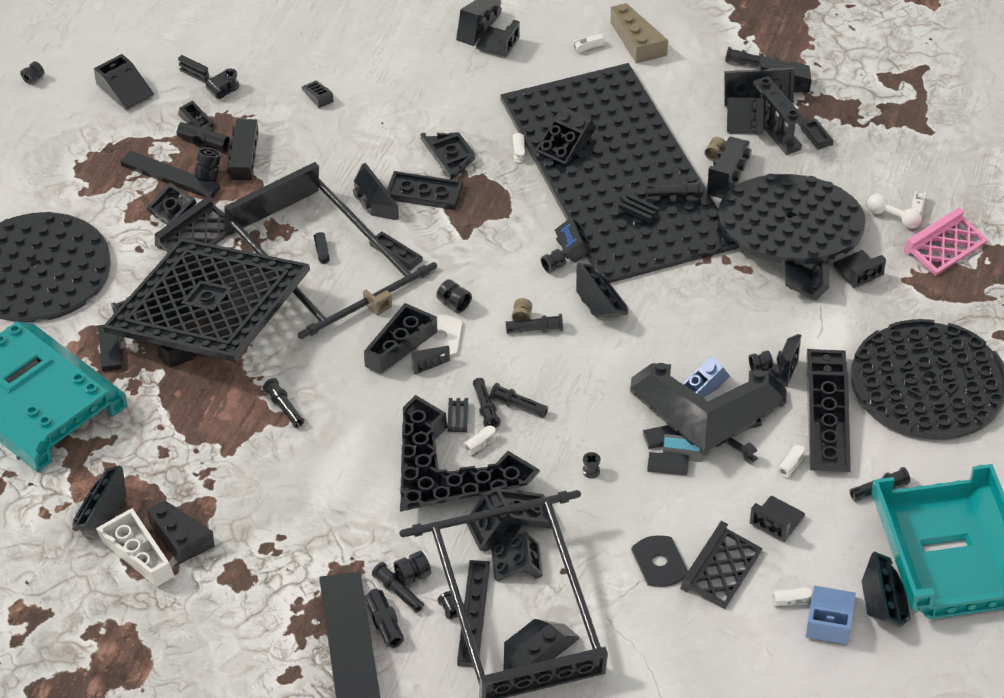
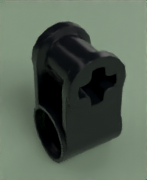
M229 68L210 78L206 82V89L217 99H221L229 93L236 91L239 88L237 71Z

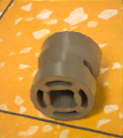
M713 137L704 151L706 158L711 161L717 159L718 153L722 151L726 141L721 137Z
M526 298L515 300L512 320L530 319L533 307L532 302Z

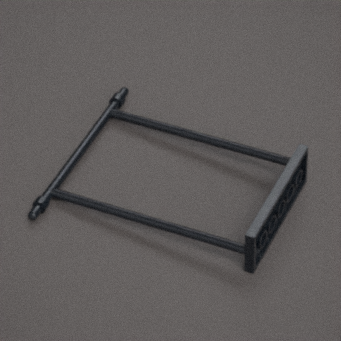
M316 162L224 206L225 232L228 235L237 232L255 253L267 255L243 228L318 192L320 189L404 276V278L373 293L372 295L375 297L386 290L391 293L420 277L424 278L437 268V263L432 262L428 265H422L417 268V271L411 273L319 178V165ZM296 287L292 293L319 321L316 324L312 323L306 326V329L298 333V338L304 339L309 335L313 336L319 333V330L368 305V299L363 298L326 318L305 294Z
M565 490L558 492L557 495L424 525L420 523L414 524L412 527L402 529L399 532L400 537L404 538L413 535L414 537L423 536V533L432 531L480 686L479 698H508L606 673L608 652L606 646H600L552 506L554 503L560 502V504L568 503L569 500L580 498L581 492L579 490L570 492ZM544 506L592 650L485 675L440 529Z

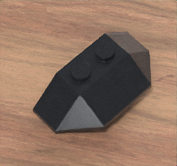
M366 163L361 164L354 179L353 194L355 198L361 201L364 210L367 209L371 216L392 220L399 219L397 203L394 202L389 192Z
M584 263L576 265V292L581 297V301L590 309L592 315L609 318L625 316L629 313V307L612 285L595 270L593 265Z
M120 465L106 468L103 476L91 488L72 521V529L74 531L95 530L114 519L122 508L127 495L123 468Z
M874 551L870 556L861 581L867 615L897 627H902L910 620L903 582L896 569L892 566L891 558Z
M533 619L504 642L503 671L554 659L579 640V636L565 624Z

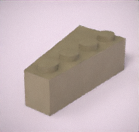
M627 3L611 7L610 23L635 63L667 56L668 39Z

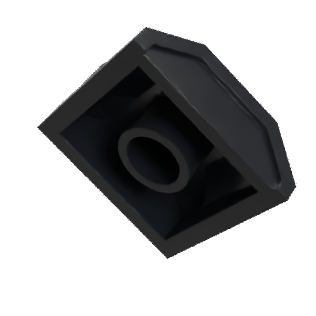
M169 183L146 209L156 219L168 225L197 202L193 197L172 183Z
M796 334L787 339L782 351L779 350L777 364H773L771 374L784 387H788L799 361L801 334Z

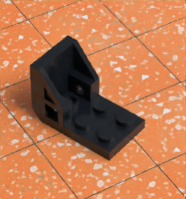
M494 488L482 496L470 514L539 499L545 496L540 493ZM544 506L466 523L480 551H488L493 546L515 537L523 525L551 528Z

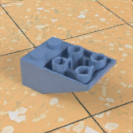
M814 586L806 637L848 645L856 592Z

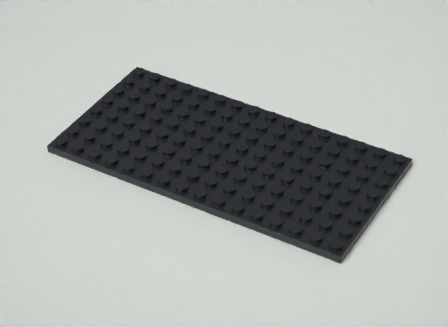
M629 63L500 94L503 106L518 133L524 135V144L566 220L572 217L582 225L593 249L586 255L590 264L609 283L739 248L737 243L734 241L730 242L721 231L718 222V207L703 183L702 197L687 196V198L677 195L647 197V185H677L685 181L686 183H698L701 180ZM561 106L592 119L596 126L588 143L566 165L535 151ZM630 194L659 207V213L649 223L618 209L619 203Z

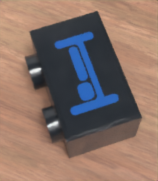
M572 217L555 229L556 240L563 249L561 251L566 259L570 258L576 263L593 250L582 225Z

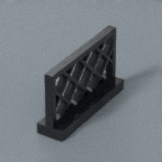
M207 196L155 233V246L158 249L163 248L169 252L172 247L168 243L178 242L180 238L216 245L228 236L225 228H220V223H225L224 212L213 204L211 197ZM213 211L218 215V218H207V215ZM203 222L205 223V228L194 227V224ZM207 223H218V228H207ZM183 232H192V237H181V234ZM194 232L205 233V238L194 237ZM207 233H218V236L207 238Z
M721 520L685 575L680 589L688 592L690 589L726 609L763 548L727 529L728 524ZM729 537L735 540L736 545L727 546L725 539ZM749 548L753 550L755 554L752 556H745L743 549ZM739 550L741 557L732 558L729 551ZM725 552L727 559L718 561L716 553ZM743 562L745 570L736 571L734 563ZM729 564L732 572L723 573L720 565ZM716 566L718 574L709 575L707 567ZM734 576L736 584L727 585L725 578ZM720 578L723 586L713 587L711 580ZM700 581H707L709 588L702 589L696 584ZM725 591L726 600L723 601L718 598L715 592Z

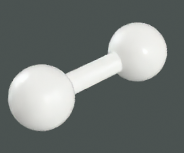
M873 194L867 200V208L871 213L881 214L886 211L900 217L903 225L909 229L917 228L922 222V215L917 209L910 208L905 211L888 205L886 198L881 194Z

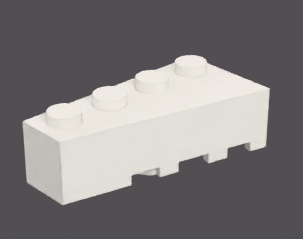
M133 508L96 528L102 543L156 587L175 577L168 560Z

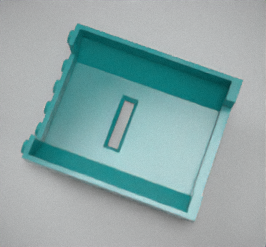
M17 321L0 333V443L36 472H39L52 462L50 452L52 446L107 407L108 414L114 417L128 406L126 395L123 391L35 324ZM39 358L42 360L13 382L9 383L6 381L35 359Z
M993 464L973 466L970 480H958L893 490L894 477L873 480L871 493L913 611H920L924 613L926 618L931 620L1004 609V492ZM965 540L967 546L926 552L923 547Z

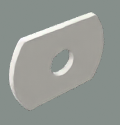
M435 315L437 316V333H445L447 337L444 340H436L432 336L418 346L417 351L449 345L450 357H453L458 353L463 321L449 315Z

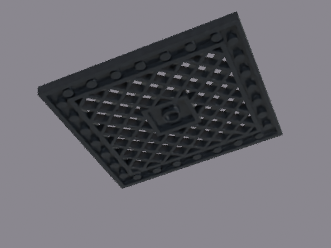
M180 238L104 324L103 330L104 333L236 362L310 271V266L307 263Z

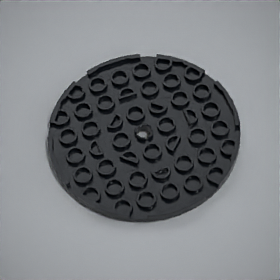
M770 173L746 180L730 189L720 202L718 222L725 237L730 242L734 241L740 245L742 251L767 261L781 263V260L794 261V264L798 265L833 260L836 255L846 254L855 248L864 234L865 214L861 205L852 195L830 181H824L815 176Z
M29 213L0 222V319L13 322H34V319L43 318L51 320L74 312L87 304L86 301L93 295H97L103 288L110 273V252L103 235L88 222L62 213Z
M911 319L889 324L888 328L881 331L876 330L861 343L854 355L851 382L858 401L877 421L905 435L935 440L969 435L988 425L999 414L1004 405V363L996 351H992L986 345L984 339L961 326L948 323V325L935 323V320ZM930 376L932 378V381L930 382V380L926 379L925 377Z

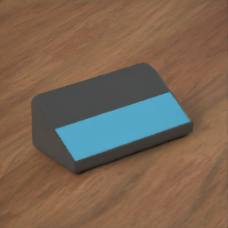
M664 435L663 453L689 456V461L702 462L703 454L700 453V448L696 445H691L682 436Z

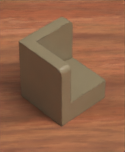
M367 289L363 291V298H367L369 304L366 306L377 316L392 307V294L386 290L376 297Z

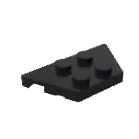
M459 132L437 133V136H426V133L420 134L422 142L451 180L475 159V153Z

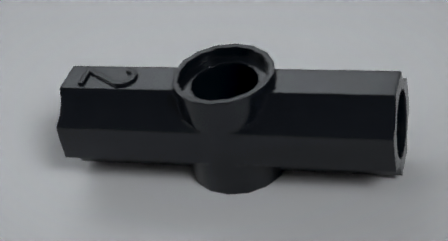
M180 122L176 131L178 137L193 141L199 148H204L207 145L226 151L229 147L230 137L214 132L208 125L197 127Z
M372 589L365 595V598L371 610L376 630H380L387 647H399L404 642V636L399 628L395 610L392 606H389L382 590Z

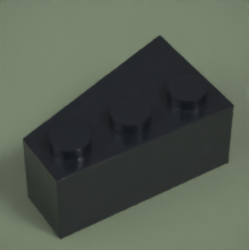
M475 0L460 9L456 40L474 46L486 29L500 16L502 11L500 7L501 0Z
M164 500L147 509L150 526L178 564L215 547L212 530Z

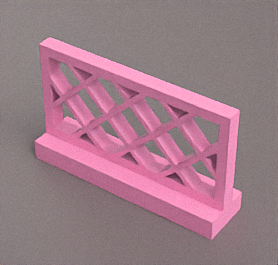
M958 207L909 238L903 251L907 255L913 254L930 272L937 276L985 245L988 239L963 216L964 211ZM962 223L967 228V231L957 229V225ZM945 233H953L954 239L946 238ZM957 234L966 235L967 241L957 239ZM970 236L977 237L980 241L972 242L970 241ZM932 241L941 242V247L932 246ZM944 243L954 244V249L944 248ZM957 244L967 246V250H958ZM918 250H928V255H923ZM932 251L941 252V257L931 256ZM944 253L954 254V258H944ZM931 261L941 262V266L936 268L931 264Z

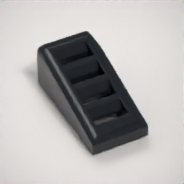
M317 80L301 86V89L318 108L334 102L333 93Z
M194 101L179 107L178 115L186 123L201 127L200 125L203 123L210 127L214 126L211 119Z
M449 345L412 351L411 360L414 374L449 362Z

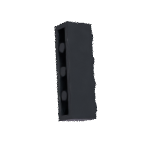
M236 119V125L232 127V136L234 138L230 139V148L232 150L228 152L230 162H227L226 167L227 173H230L231 180H252L259 135L257 119Z

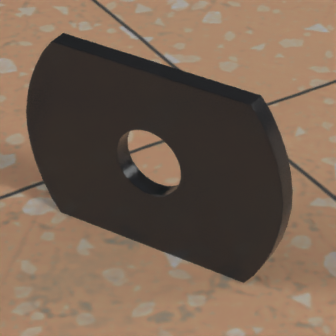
M649 536L638 541L631 548L648 586L667 587L683 580L688 572L670 536ZM662 556L667 560V563L663 566H657L652 562V559Z

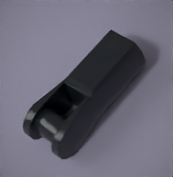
M318 232L313 235L319 262L326 264L330 260L325 233Z

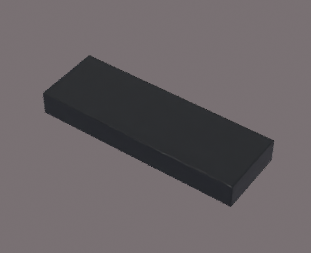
M383 231L376 235L408 270L411 271L423 261L421 255ZM369 241L370 246L373 247V248H375L376 250H378V249Z
M98 325L102 371L122 369L119 337L104 333V325Z

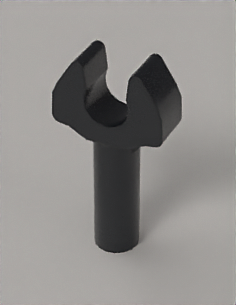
M732 437L729 438L727 444L741 452L747 463H753L758 460V457L753 455L757 452L753 444L749 442L743 445Z

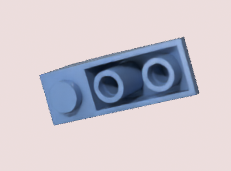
M710 356L683 385L703 398L717 390L730 375L721 364Z

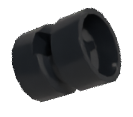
M212 148L199 149L197 152V161L199 163L196 164L195 176L203 180L217 179L219 166L217 165L220 164L221 153Z
M451 279L444 281L436 293L439 301L448 305L449 308L457 313L463 312L472 300L471 292L460 287L459 284Z
M421 550L410 554L409 559L403 557L393 562L394 571L399 575L400 581L405 586L414 583L415 578L423 579L431 575L430 564Z

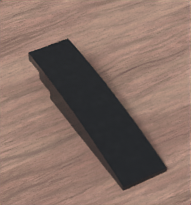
M807 349L810 470L850 472L849 389L846 350Z
M361 572L320 576L319 580L336 698H380Z

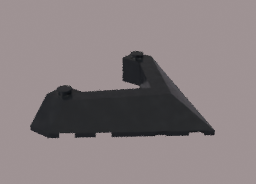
M651 363L631 377L630 392L634 396L638 395L641 397V402L649 409L656 410L658 412L657 415L676 432H679L686 441L700 448V453L704 456L714 446H721L732 436L735 437L755 424L756 419L764 418L774 412V408L778 405H785L787 398V389L770 372L762 370H749L747 383L710 401L705 400L670 376L671 364Z
M417 395L403 406L400 512L483 495L494 488L511 489L525 486L540 472V469L510 451H507L496 463L488 464V467L475 468V466L460 467L456 471L439 470L435 440L447 429L446 413Z

